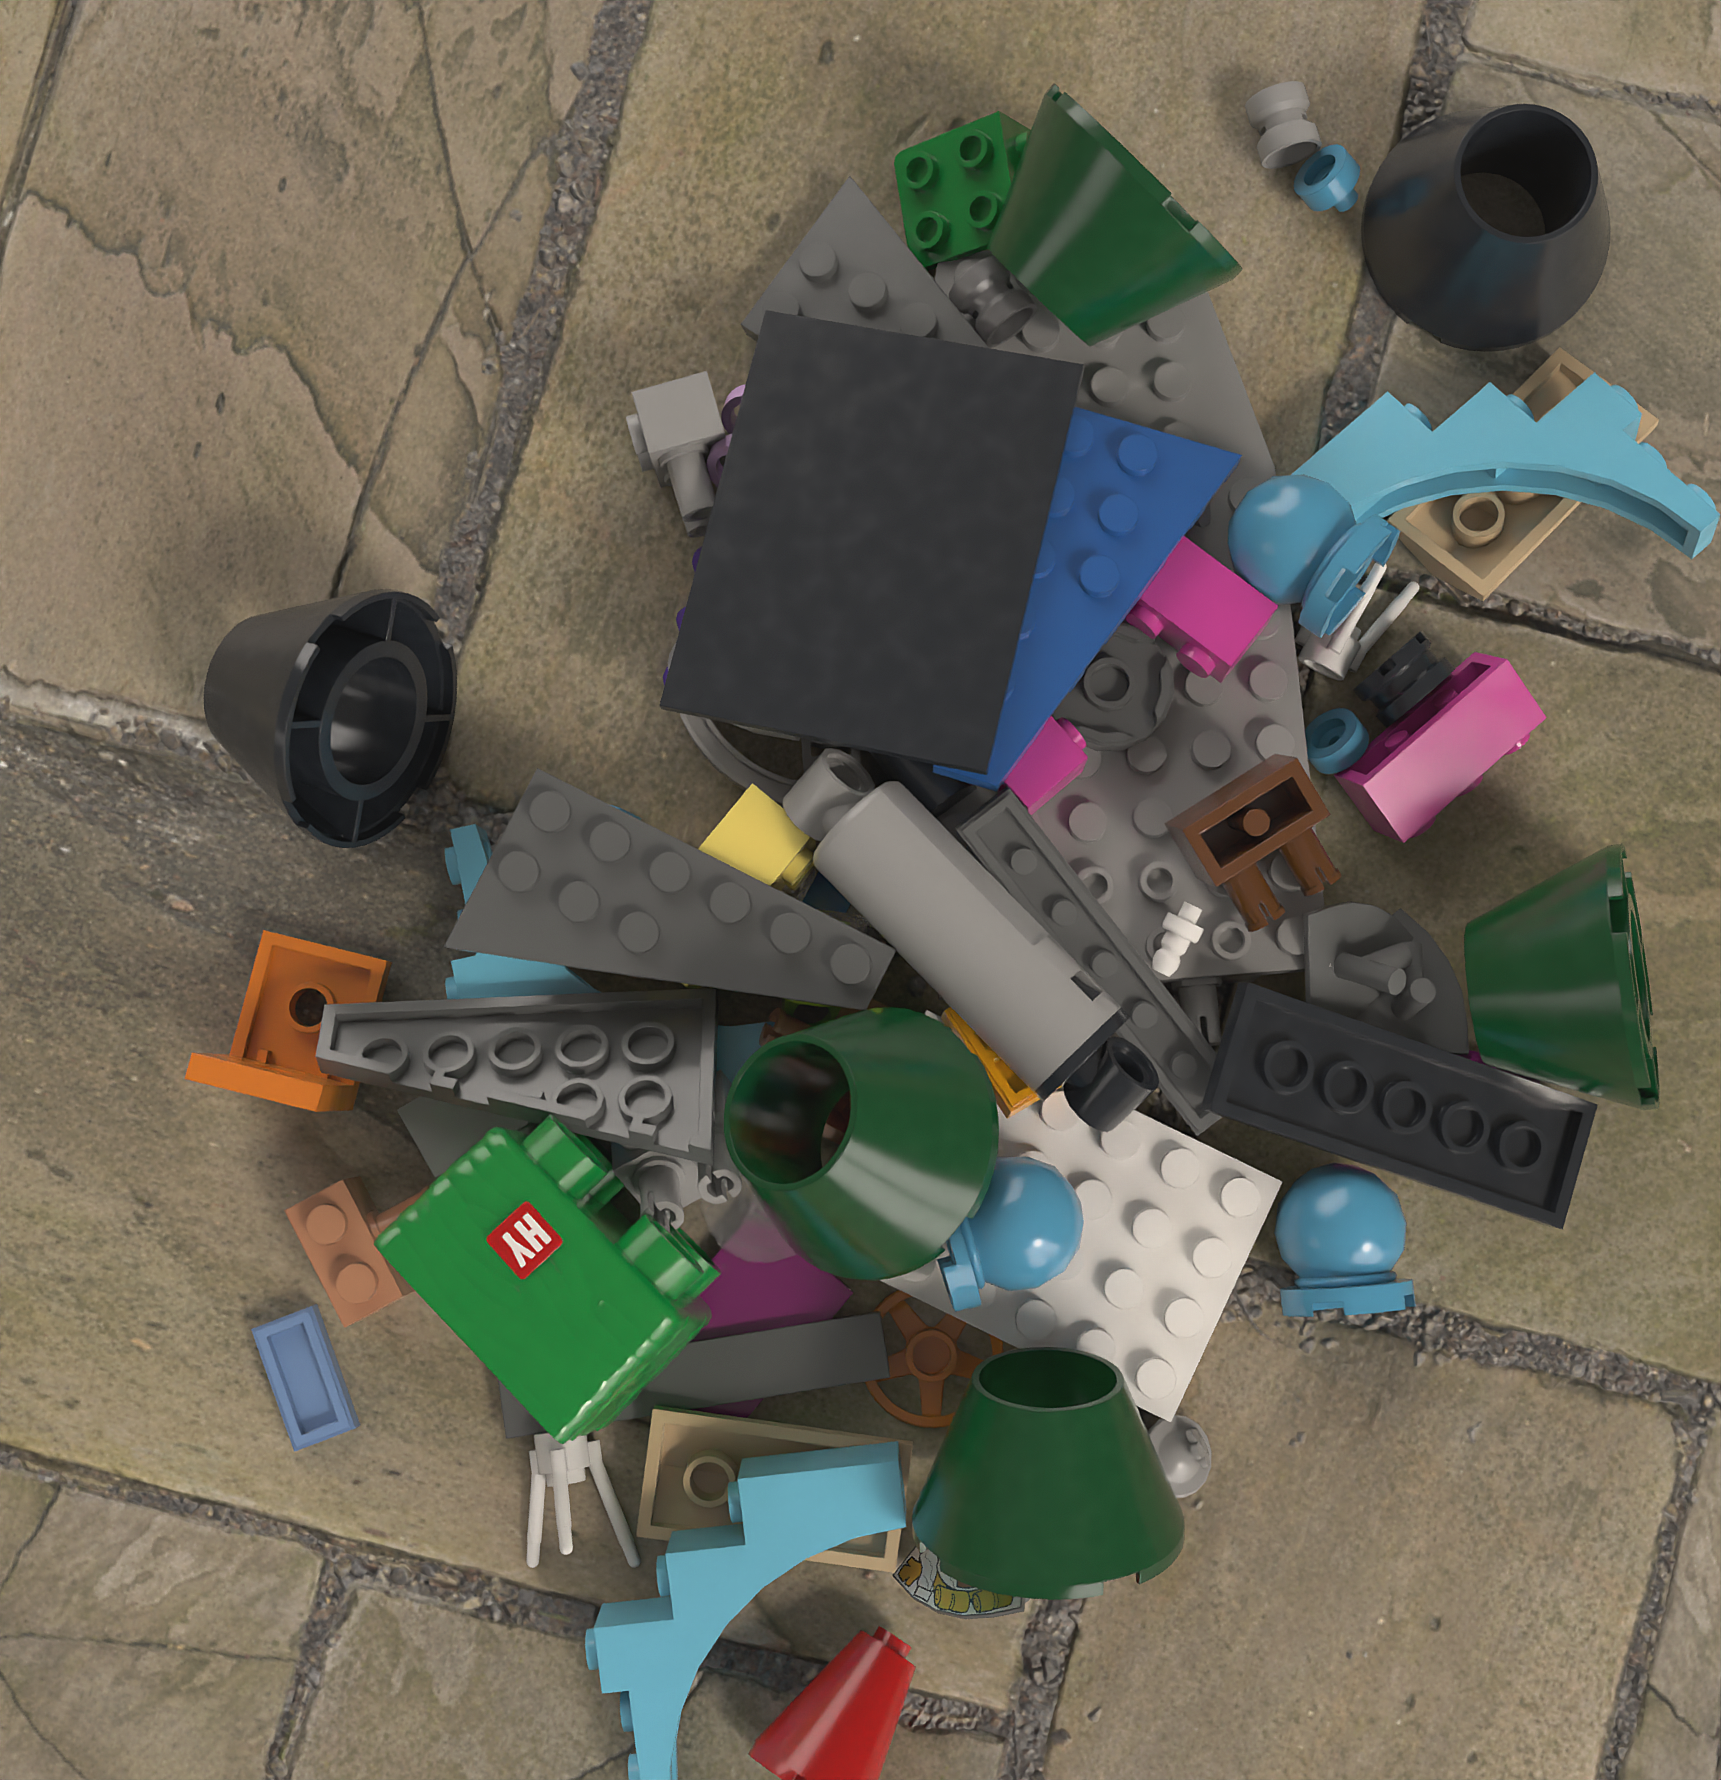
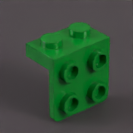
M1000 111L906 148L895 157L894 167L907 247L927 271L937 268L938 263L959 260L988 249V244L1031 131Z

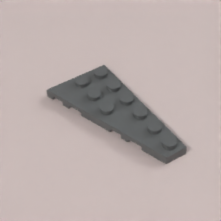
M538 768L444 945V948L765 995L855 1010L867 1009L896 952V949Z
M716 988L324 1005L315 1056L321 1073L539 1125L551 1114L573 1133L714 1166L719 1006Z

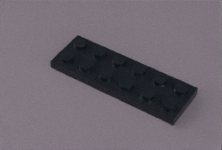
M1239 982L1201 1110L1548 1227L1563 1229L1598 1104L1249 982Z

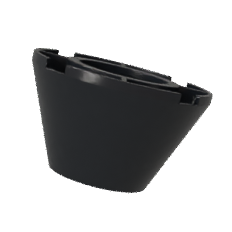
M1513 104L1452 112L1424 123L1404 137L1382 162L1368 189L1362 212L1361 239L1365 262L1378 292L1388 306L1404 322L1408 324L1412 321L1427 332L1442 338L1440 343L1454 348L1481 352L1504 351L1534 343L1550 335L1570 320L1585 304L1596 288L1607 261L1610 246V217L1596 156L1583 131L1568 117L1553 109L1535 104ZM1473 173H1492L1507 177L1521 185L1533 197L1541 211L1545 225V235L1536 237L1514 236L1503 233L1488 225L1474 212L1468 203L1462 188L1461 176Z
M374 589L251 616L237 624L224 637L212 657L204 685L206 721L214 738L303 833L314 840L333 847L356 848L365 846L384 837L406 819L405 815L399 813V811L407 803L417 787L428 790L439 769L451 735L457 702V668L452 644L442 642L434 623L440 617L428 603L417 596L393 589Z

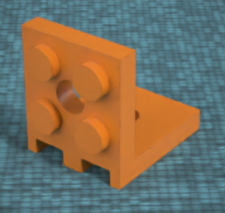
M263 930L230 1054L192 1052L185 1079L315 1112L353 1110L360 1082L321 1073L315 1057L321 1022L311 1027L301 1023L296 1015V1003L304 992L313 989L318 990L324 995L327 1004L382 1002L392 962Z

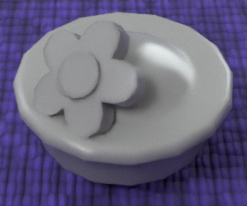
M1174 1415L1171 1422L1161 1418L1148 1430V1434L1176 1498H1184L1196 1493L1206 1482L1211 1469L1212 1455L1208 1437L1200 1425L1187 1416Z

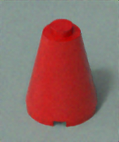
M878 1626L873 1636L860 1630L754 1740L755 1743L748 1755L781 1780H879L916 1666L906 1660L912 1647Z

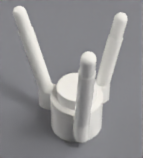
M1375 563L1360 587V590L1366 594L1346 620L1331 635L1324 633L1322 638H1319L1301 626L1294 639L1297 644L1303 646L1298 659L1316 672L1335 680H1344L1348 670L1356 673L1366 653L1418 592V583L1410 582L1390 603L1362 638L1357 641L1361 630L1356 627V624L1387 568L1386 564L1382 567Z
M548 1432L534 1434L535 1450L529 1451L532 1475L527 1532V1565L530 1568H535L539 1564L545 1483H547V1487H553L560 1552L564 1555L572 1552V1524L568 1484L585 1481L584 1468L589 1467L627 1562L632 1568L638 1567L641 1559L603 1464L600 1440L587 1441L586 1435L578 1436L574 1441L569 1440L561 1444Z

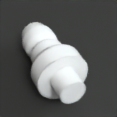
M1184 902L1177 916L1169 912L1167 913L1162 923V928L1166 930L1161 941L1162 948L1157 950L1153 957L1152 969L1168 977L1178 969L1180 956L1185 954L1190 942L1197 943L1204 931L1203 928L1195 925L1202 912L1201 909Z

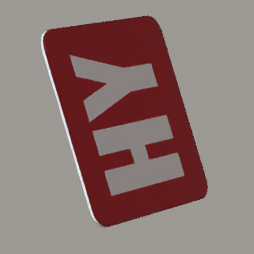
M530 1202L522 1203L487 1236L488 1244L520 1279L527 1278L563 1243L558 1233Z

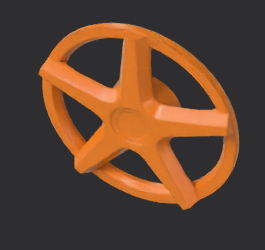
M898 1289L887 1296L874 1311H881L882 1318L889 1311L906 1340V1346L903 1350L888 1356L890 1378L866 1381L865 1384L874 1400L887 1413L904 1423L923 1428L950 1426L955 1412L941 1416L944 1380L949 1375L970 1379L974 1369L984 1360L963 1352L957 1347V1340L966 1326V1322L947 1313L936 1326L929 1327L906 1303L905 1299L913 1296ZM989 1334L992 1344V1356L1004 1352L1002 1340ZM906 1375L917 1377L919 1380L922 1416L905 1411L895 1405L883 1393L878 1382Z

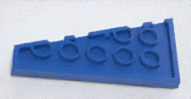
M1075 407L988 774L983 775L933 765V773L995 792L999 790L1044 729L1045 723L1068 692L1072 691L1102 646L1106 645L1163 568L1167 558L1187 531L1191 530L1205 511L1207 504L1223 482H1226L1236 469L1242 455Z

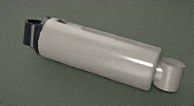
M833 748L825 749L783 798V808L794 825L806 835L821 841L813 854L816 869L896 949L912 968L1042 1102L1064 1083V1096L1069 1106L1080 1119L1098 1131L1109 1132L1116 1128L1159 1085L1158 1073L1148 1057L1126 1039L1116 1036L1111 1037L1130 1016L900 782H886L875 789V784L868 772L854 758Z

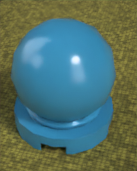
M1305 474L1272 476L1249 490L1238 504L1229 520L1228 547L1233 570L1237 576L1268 599L1278 604L1301 603L1303 609L1298 623L1319 638H1322L1324 633L1331 635L1362 600L1366 593L1356 587L1357 583L1366 572L1372 560L1384 567L1398 541L1400 531L1377 514L1372 515L1363 523L1357 524L1351 504L1328 482Z
M1026 1156L997 1157L994 1173L980 1208L973 1219L966 1217L954 1234L945 1242L949 1256L937 1259L950 1302L955 1312L981 1306L978 1289L984 1288L985 1282L1007 1291L1035 1289L1066 1270L1080 1248L1084 1220L1082 1205L1073 1186L1054 1165Z
M1334 1162L1313 1168L1297 1178L1278 1203L1274 1234L1283 1261L1299 1277L1294 1282L1295 1286L1280 1289L1283 1316L1313 1317V1311L1335 1308H1344V1315L1398 1311L1406 1309L1405 1307L1416 1306L1413 1279H1396V1272L1391 1271L1405 1250L1407 1222L1397 1194L1374 1173L1356 1165Z

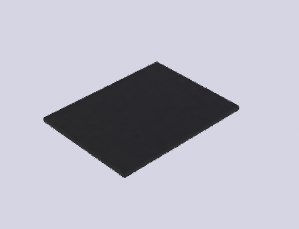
M766 310L659 705L661 709L987 775L1082 381L1084 364Z

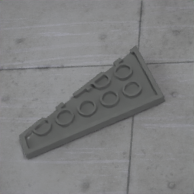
M851 176L848 177L741 323L746 335L755 341L758 340L765 311L769 310L989 348Z

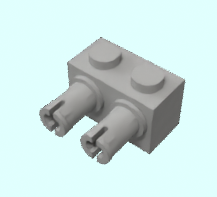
M707 371L631 392L637 413L626 416L628 429L642 471L654 469L661 488L665 486L673 487L687 535L691 538L705 536L715 500L712 482L706 465L712 445L726 438ZM727 455L722 456L719 459L723 467Z
M722 1070L716 1072L714 1166L611 1142L613 1172L640 1203V1218L647 1213L669 1232V1219L675 1229L679 1228L684 1222L683 1208L700 1198L709 1203L721 1204L727 1202L726 1187L733 1198L742 1190L741 1174L730 1157L724 1137V1109L732 1083Z

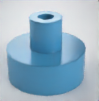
M1338 144L1329 145L1317 151L1302 165L1294 180V191L1313 211H1324L1333 206L1339 212L1347 211L1358 199V193L1353 188L1360 175V166L1343 146Z
M1345 708L1332 709L1319 715L1305 729L1308 760L1317 771L1324 774L1338 773L1352 766L1364 754L1369 743V734L1366 728L1352 711Z

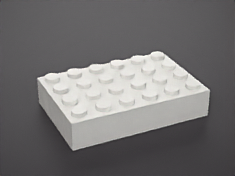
M928 1010L925 1011V1015L943 1023L941 1016ZM1063 1085L1044 1102L1040 1099L1008 1119L997 1105L999 1116L997 1157L1026 1156L1054 1165L1073 1186L1081 1201L1084 1224L1080 1248L1066 1270L1035 1289L1007 1291L985 1282L984 1288L978 1289L981 1306L969 1310L966 1308L957 1312L952 1307L937 1259L949 1256L946 1243L942 1245L945 1251L921 1268L905 1275L880 1281L1019 1349L1059 1347L1080 1350L1100 1356L1119 1368L1136 1406L1171 1422L1280 1189L1282 1181L1135 1110L1112 1131H1098L1087 1125L1072 1110L1064 1096Z

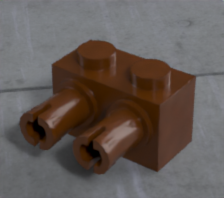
M1274 754L1164 823L1197 879L1215 887L1223 885L1244 920L1248 932H1254L1269 925L1265 917L1270 916L1275 921L1286 911L1282 903H1279L1256 865L1260 859L1276 849L1279 850L1299 883L1300 890L1304 896H1311L1324 890L1322 882L1325 880L1329 885H1332L1341 877L1338 868H1335L1312 829L1314 825L1331 814L1297 757Z

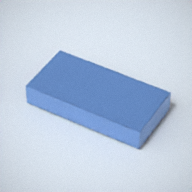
M317 1304L251 1329L294 1452L360 1426Z

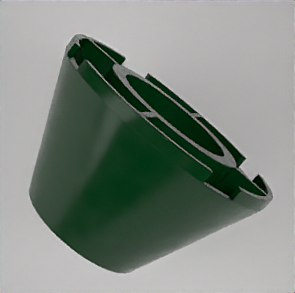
M1053 84L1044 94L988 244V249L1048 310L1090 347L1233 280L1243 269L1232 255L1198 220L1195 221L1171 196L1172 193L1072 97L1066 92L1062 94L1059 90L1060 88Z
M1614 844L1602 848L1466 924L1464 957L1468 999L1478 1050L1485 1065L1641 1110L1658 1109L1660 1105L1657 1048L1652 1045L1650 1015H1653L1649 977L1631 872L1624 871L1623 859L1627 858V853L1623 844Z
M881 1007L861 1010L766 1043L746 1060L735 1076L724 1109V1137L730 1157L784 1241L796 1254L820 1270L845 1278L870 1281L905 1275L921 1268L945 1251L942 1245L954 1234L966 1217L973 1219L988 1191L998 1154L999 1116L991 1081L982 1062L977 1055L969 1051L960 1038L951 1031L952 1029L944 1023L920 1012L903 1008ZM850 1090L851 1111L845 1136L834 1156L822 1167L821 1140L826 1121L839 1099Z
M1030 1347L996 1354L982 1361L974 1369L914 1505L912 1535L919 1552L926 1551V1548L940 1558V1571L957 1581L981 1590L1007 1596L1061 1600L1103 1595L1104 1582L1135 1573L1136 1582L1139 1585L1159 1575L1177 1559L1183 1548L1185 1522L1182 1509L1119 1368L1100 1356L1080 1350L1059 1347Z

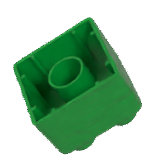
M550 1114L530 1135L502 1127H494L488 1130L482 1140L473 1145L467 1153L452 1163L447 1171L440 1175L414 1204L408 1206L399 1214L395 1221L378 1235L374 1241V1246L556 1441L564 1444L569 1440L574 1441L578 1436H586L594 1430L599 1431L610 1425L639 1396L643 1388L681 1353L703 1327L708 1325L712 1317L711 1309L700 1297V1294L722 1272L709 1255L681 1227L675 1229L671 1225L670 1219V1232L647 1213L632 1225L609 1202L625 1186L613 1172L612 1155L594 1137L573 1133L560 1120ZM530 1202L558 1233L563 1243L527 1278L520 1279L488 1244L487 1236L522 1203Z

